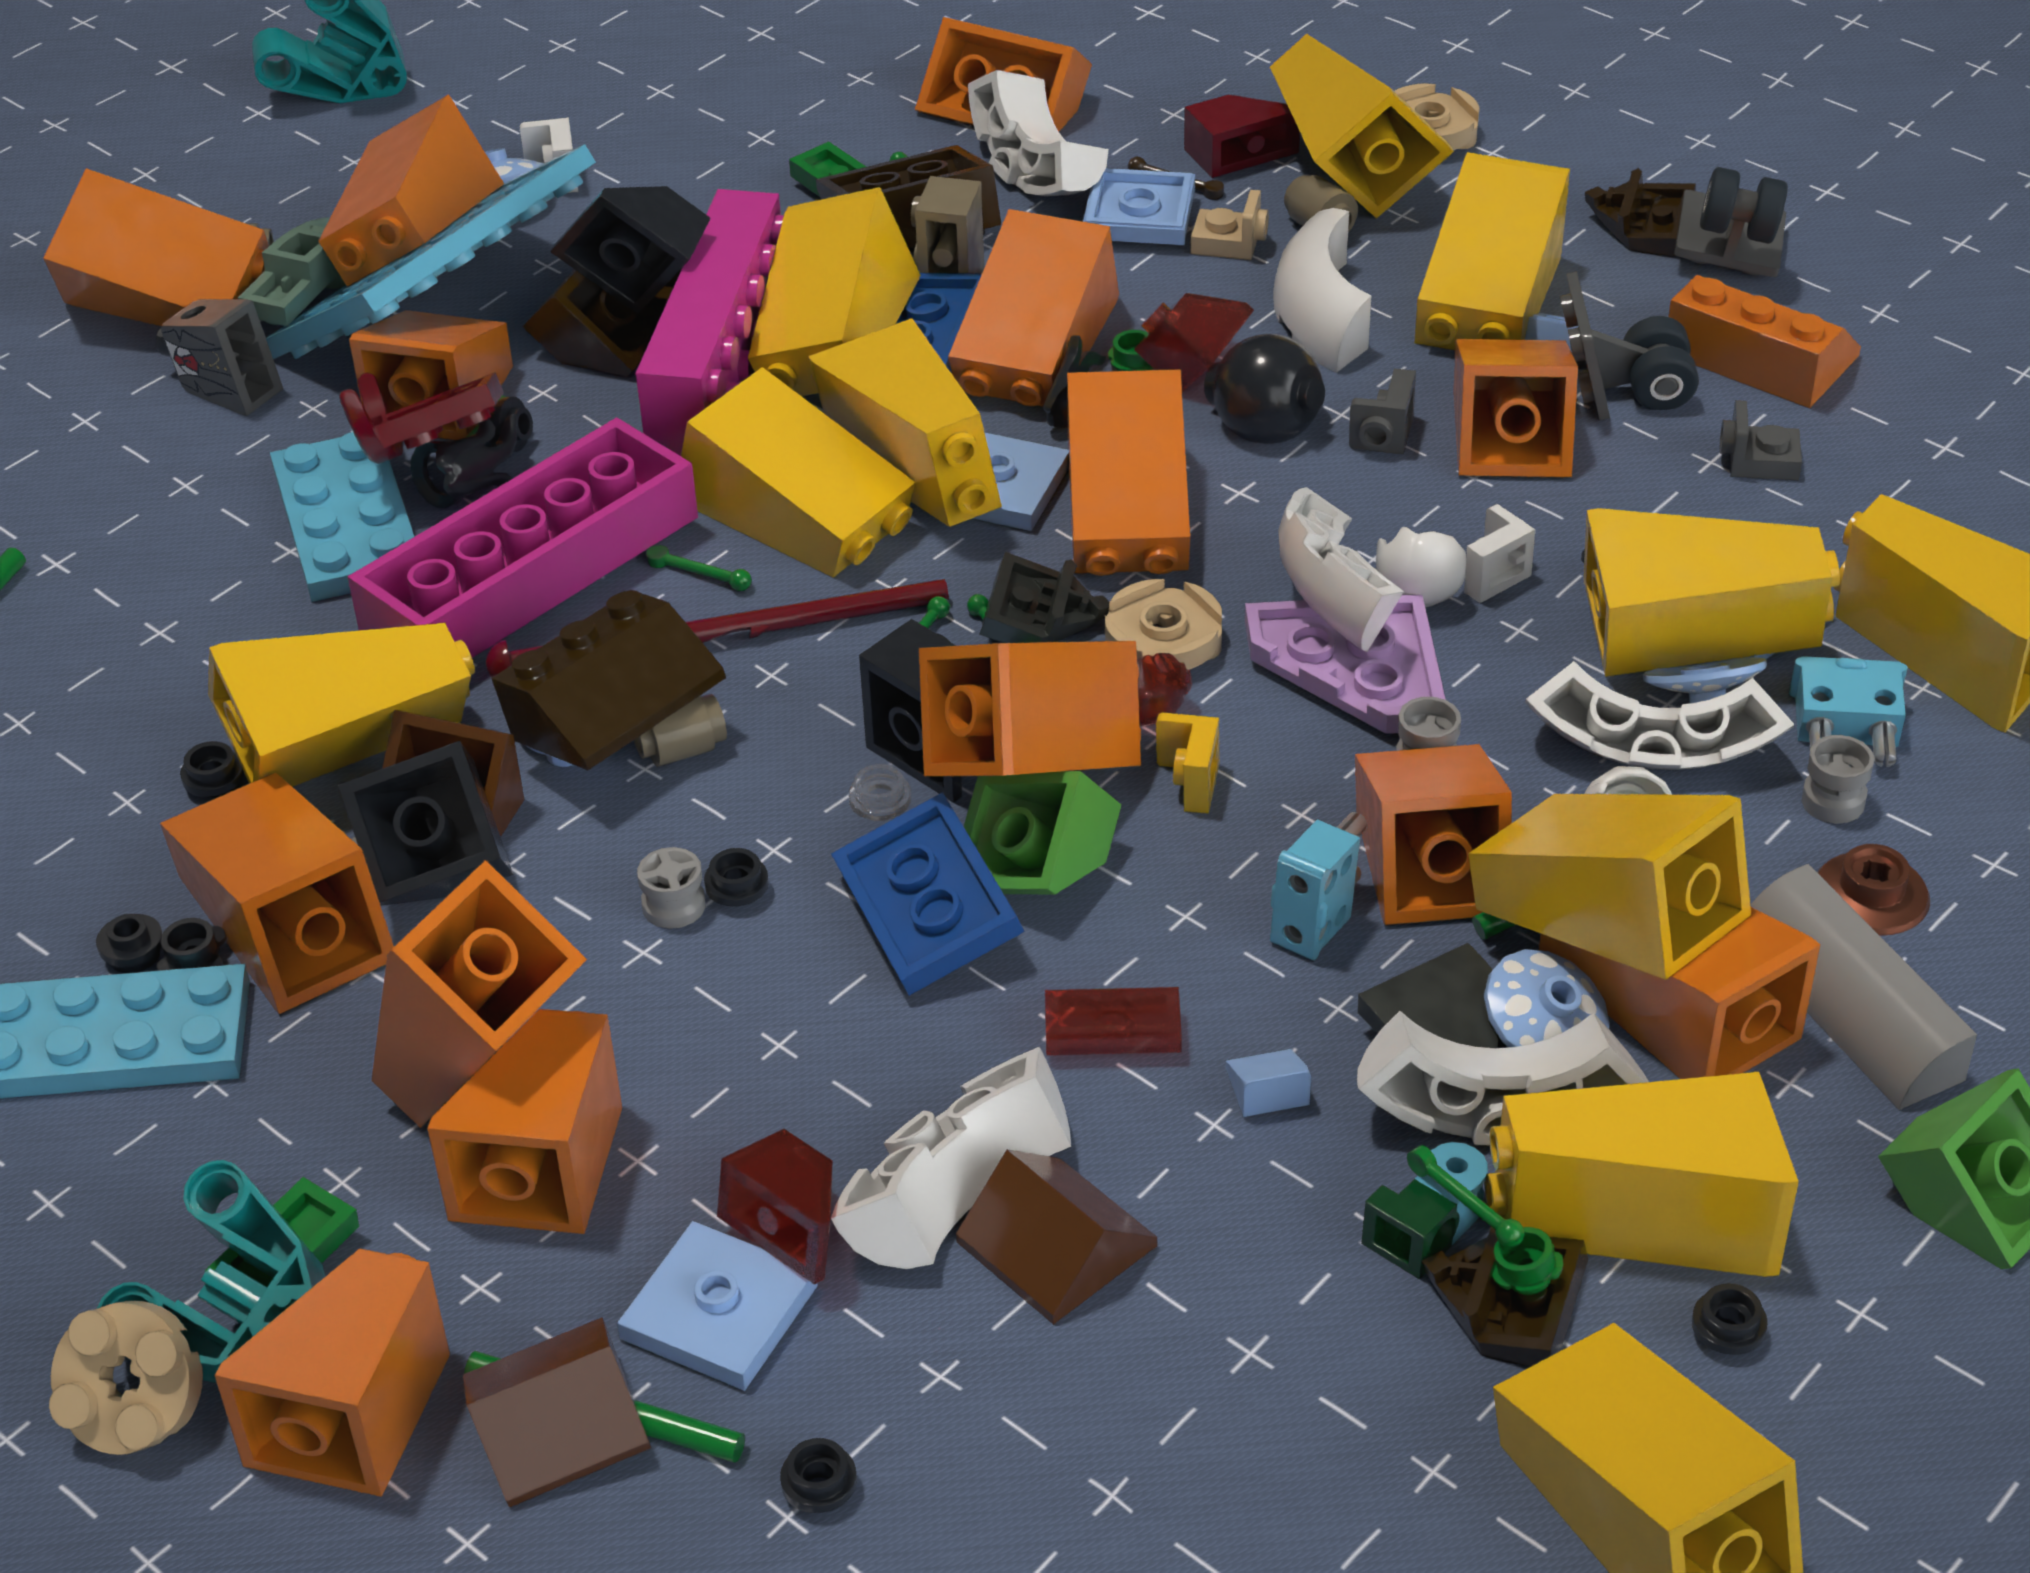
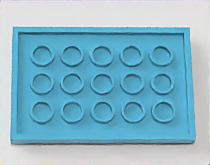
M584 144L504 183L425 244L348 287L344 285L296 317L288 326L284 325L266 337L273 359L288 352H291L294 359H297L317 346L320 348L326 346L343 334L348 336L370 322L372 324L377 323L400 308L398 303L406 297H415L438 282L437 276L446 270L451 272L476 256L474 254L475 250L483 245L487 247L512 232L510 227L519 220L522 223L548 207L547 201L555 196L559 198L581 185L583 180L579 174L596 163L586 145Z

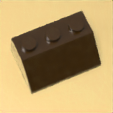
M958 145L816 179L817 190L821 199L880 187L911 252H914L917 243L916 228L912 227L911 224L912 203L915 196L922 195L930 176L981 181L983 235H985V229L1002 225L993 165Z
M682 268L639 314L574 269L522 327L561 364L628 376L641 362Z
M629 590L613 595L607 600L606 606L584 620H578L564 626L560 630L559 636L540 648L520 654L512 661L510 667L491 679L509 731L514 735L515 742L588 771L726 679V674L722 665L669 602L638 591Z

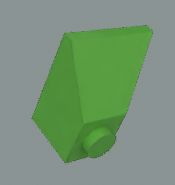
M1081 771L978 776L963 827L1003 894L1056 895L1106 863L1122 804Z
M2019 1068L2007 1070L1918 1116L1878 1156L1913 1216L2000 1269L2012 1268L2030 1249V1087Z

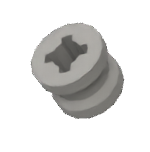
M677 847L661 848L649 853L641 860L637 868L638 883L643 891L641 895L643 914L650 923L657 927L668 929L682 928L694 923L702 916L706 903L704 889L701 886V862L694 853Z

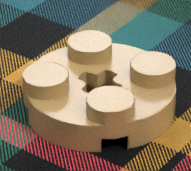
M1425 83L1405 86L1394 91L1447 141L1453 150L1469 149L1476 144L1479 105L1468 93L1451 87V96L1444 93H1435L1436 84Z
M1149 579L1136 582L1117 592L1109 602V613L1105 616V641H1136L1139 676L1144 680L1152 682L1164 681L1173 672L1192 669L1207 660L1219 656L1222 649V608L1211 593L1196 584L1184 582V590L1165 588V579ZM1158 624L1165 628L1155 627L1153 625Z
M144 1301L112 1303L78 1314L61 1338L53 1357L51 1367V1389L53 1393L50 1397L49 1409L54 1421L59 1426L70 1429L78 1440L92 1449L116 1455L145 1450L160 1444L169 1435L176 1434L192 1417L200 1398L203 1380L202 1365L198 1351H190L187 1339L180 1332L187 1329L170 1311ZM127 1357L132 1360L130 1372L140 1377V1385L138 1389L125 1390L122 1395L117 1390L116 1383H114L113 1371L114 1367L121 1366L124 1358Z

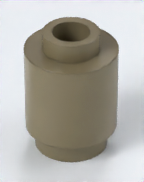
M1299 176L1290 183L1285 192V207L1291 219L1301 226L1319 211L1330 208L1349 211L1348 232L1355 224L1358 214V205L1355 198L1321 176Z
M713 694L699 696L636 738L634 743L642 759L650 757L654 765L660 767L713 751L715 743L727 739L726 723L719 702Z

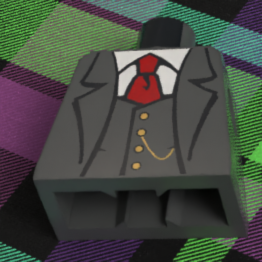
M200 299L194 301L165 321L157 333L156 347L162 355L171 357L181 386L188 393L238 414L248 416L284 389L252 300Z

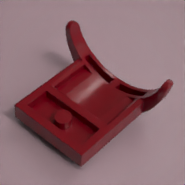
M367 372L358 378V386L363 404L358 394L352 389L342 391L339 399L363 453L371 462L380 464L401 456L403 453V441L406 448L411 449L438 438V433L444 430L442 425L456 420L459 429H463L490 418V413L496 410L494 405H496L504 391L496 372L389 413L376 377L372 373Z

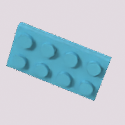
M353 432L339 438L311 444H295L287 449L270 452L275 477L311 602L350 594L347 576L414 537L390 461L388 460L380 464L371 462L363 453Z
M234 964L0 984V1099L239 1079L250 985L246 965Z

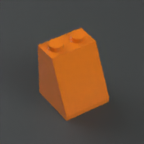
M405 310L354 332L349 338L357 383L358 378L363 373H372L380 386L389 413L496 372L502 386L513 368L506 322ZM359 389L360 399H361V402H362V404H363L362 397H361V393H360V389ZM455 420L442 425L444 430L438 433V438L450 440L465 438L477 424L459 429Z
M1456 339L1453 395L1459 475L1572 477L1578 365L1566 340Z
M1480 744L1355 754L1356 812L1358 816L1362 814L1367 820V828L1362 833V838L1384 925L1472 918L1482 913V911L1476 910L1468 853L1512 823V792Z
M539 1009L431 1117L427 1129L448 1221L585 1234L623 1108L607 1014Z
M359 1248L220 1364L214 1376L243 1467L375 1496H383L450 1356L429 1262L416 1260L402 1253L385 1254Z

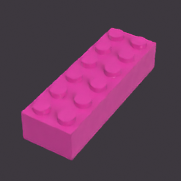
M717 189L706 214L711 219L690 260L683 266L636 371L643 434L679 456L682 453L687 422L755 373L748 360V355L784 215H781L778 193Z
M616 417L347 576L358 630L446 623L454 642L462 640L473 658L698 518L692 463Z

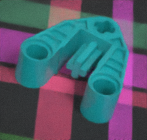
M304 0L311 11L327 19L325 24L321 23L317 30L318 35L313 42L309 40L304 41L279 28L261 30L252 42L255 76L264 87L336 103H346L393 96L398 94L407 82L403 50L386 6L380 0ZM271 56L284 57V59L275 62L266 60Z
M225 1160L210 1161L199 1166L189 1176L185 1184L183 1200L187 1210L215 1239L235 1251L246 1263L273 1278L269 1286L266 1287L223 1261L220 1262L215 1271L208 1268L204 1273L201 1281L205 1285L198 1293V1298L240 1323L241 1326L234 1334L178 1299L174 1302L149 1286L138 1282L122 1283L111 1288L101 1298L97 1307L98 1309L112 1303L124 1301H144L170 1311L187 1329L180 1332L187 1339L190 1351H198L202 1365L203 1380L217 1383L214 1375L224 1360L326 1277L322 1263L267 1197L237 1165ZM238 1193L234 1204L229 1209L216 1213L220 1202L224 1198Z

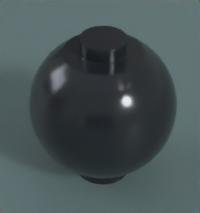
M1260 334L1240 341L1225 354L1221 362H1215L1209 367L1204 380V393L1208 402L1216 406L1217 412L1225 425L1236 435L1254 443L1275 444L1293 439L1309 427L1323 405L1325 386L1316 360L1304 346L1283 335Z

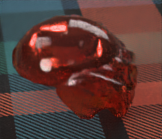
M1156 653L1154 656L1145 655L1143 658L1137 659L1139 669L1138 700L1140 727L1156 725L1157 717L1160 713L1175 714L1184 702L1185 696L1191 690L1193 679L1190 670L1186 668L1184 662H1179L1170 653Z

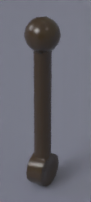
M1138 156L1131 158L1127 165L1129 170L1171 172L1149 165L1142 157ZM1195 179V189L1204 192L1206 198L1218 200L1223 197L1224 184L1221 181L1210 180L1204 182Z

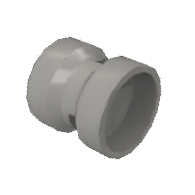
M1419 697L1408 701L1399 712L1398 734L1400 739L1396 746V751L1457 746L1456 742L1461 728L1459 710L1447 700L1437 697Z
M1831 735L1818 739L1811 746L1807 767L1809 776L1805 779L1801 799L1804 809L1811 816L1828 823H1848L1858 819L1864 812L1868 792L1866 784L1871 779L1875 758L1872 750L1864 742L1850 736Z

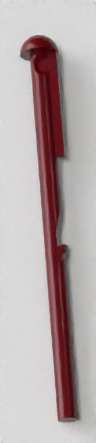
M945 579L687 621L686 624L702 643L733 632L749 630L750 639L758 637L763 632L928 605L929 601L936 596L949 600V594ZM506 640L497 643L487 655L486 667L491 678L510 667L512 661L517 656L527 651L536 650L541 646L508 651Z

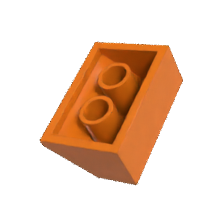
M943 17L915 110L919 113L974 126L969 103L968 83L995 70L1044 79L1049 111L1057 130L1060 131L1079 109L1092 63L1071 46Z
M1696 275L1670 302L1669 317L1680 322L1685 328L1691 348L1690 355L1694 359L1696 366L1807 408H1811L1860 355L1861 346L1845 328L1826 322L1817 315L1801 313L1779 305L1767 297L1752 295L1727 286L1718 279Z

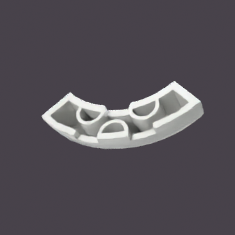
M995 70L968 83L969 103L978 140L987 142L992 154L989 163L993 165L994 171L1006 183L1018 186L1027 194L1058 196L1086 191L1099 182L1107 166L1109 149L1067 142L1061 136L1049 111L1044 79Z
M1330 208L1319 211L1310 218L1287 244L1282 253L1275 276L1273 301L1278 322L1285 323L1292 332V339L1304 346L1318 364L1337 373L1368 349L1371 295L1349 283L1338 272L1347 263L1349 211Z
M1309 488L1298 489L1289 500L1279 526V545L1282 563L1297 591L1309 606L1346 639L1361 650L1368 652L1404 591L1379 573L1357 551L1339 545L1345 534L1344 532L1352 521L1351 517Z
M1575 661L1531 694L1525 701L1527 706L1545 724L1582 749L1608 760L1649 769L1681 770L1724 763L1749 754L1773 742L1794 726V723L1754 678H1751L1740 687L1710 700L1682 704L1681 708H1658L1641 705L1636 699L1612 691L1588 675Z
M1399 1011L1379 1031L1368 1046L1357 1073L1359 1090L1396 1118L1428 1133H1432V1130L1435 1129L1448 1134L1472 1138L1476 1145H1490V1128L1500 1126L1504 1096L1649 1082L1629 1052L1594 1013L1565 1032L1543 1041L1509 1048H1483L1459 1044L1441 1038L1417 1025Z
M1040 1047L1016 1056L961 1085L960 1087L964 1095L937 1117L929 1111L923 1110L884 1142L889 1155L871 1174L868 1169H858L840 1195L831 1217L837 1231L855 1252L878 1265L902 1269L934 1264L941 1243L958 1220L974 1205L1007 1149L1050 1156L1071 1147L1070 1128L1066 1110L1057 1083Z

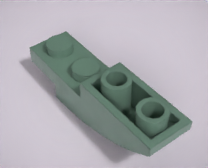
M330 217L311 220L291 229L262 252L265 271L238 297V299L253 301L259 320L272 325L288 326L324 288L340 289L346 285L318 242Z

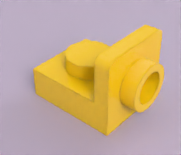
M1160 713L1156 721L1157 764L1159 766L1174 767L1173 784L1184 786L1185 812L1209 814L1220 764L1219 718Z

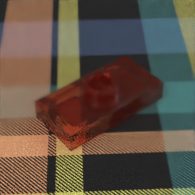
M1179 987L1045 990L1046 1055L1182 1052Z

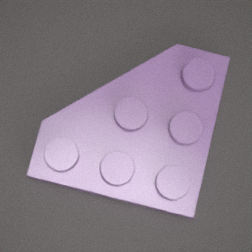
M1402 595L1368 652L1361 650L1336 631L1305 600L1245 603V627L1250 659L1253 662L1385 734L1398 733L1399 712L1408 701L1419 697L1445 699L1423 595Z

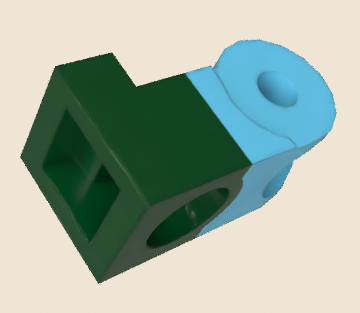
M1456 1142L1441 1144L1432 1149L1431 1151L1436 1158L1437 1165L1483 1201L1484 1191L1482 1185L1487 1179L1488 1163L1484 1155L1475 1147ZM1417 1176L1399 1194L1381 1185L1365 1201L1361 1244L1417 1279H1420L1426 1273L1422 1260L1441 1250L1445 1253L1479 1217L1430 1176Z

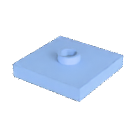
M1106 168L1099 182L1090 188L1083 222L1110 226L1112 241L1185 245L1195 192V174Z
M985 433L1002 507L972 519L1032 531L1069 469V450Z
M692 1221L617 1322L619 1338L745 1391L817 1288L816 1270Z

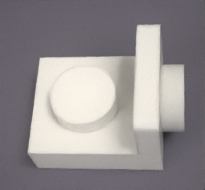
M569 118L523 122L520 124L524 159L545 164L573 150ZM578 187L568 193L578 192Z
M1498 504L1486 510L1484 537L1467 546L1464 593L1477 602L1482 603L1532 576L1535 529Z

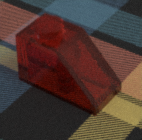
M1185 293L1171 308L1162 302L1145 319L1141 326L1148 333L1134 350L1155 370H1181L1183 393L1215 362L1253 313L1254 309L1246 302Z
M786 1129L777 1131L721 1158L717 1217L815 1285L825 1279L831 1220L833 1160Z

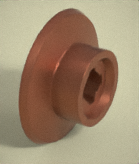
M1880 844L1859 845L1848 853L1832 858L1817 871L1879 936L1894 935L1908 931L1917 926L1929 911L1930 894L1924 880L1917 871L1909 866L1908 861L1901 853L1888 846Z

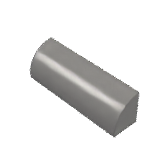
M1809 864L1796 868L1775 880L1751 903L1750 906L1811 936L1821 944L1807 1013L1898 1110L1966 1081L1977 1034Z

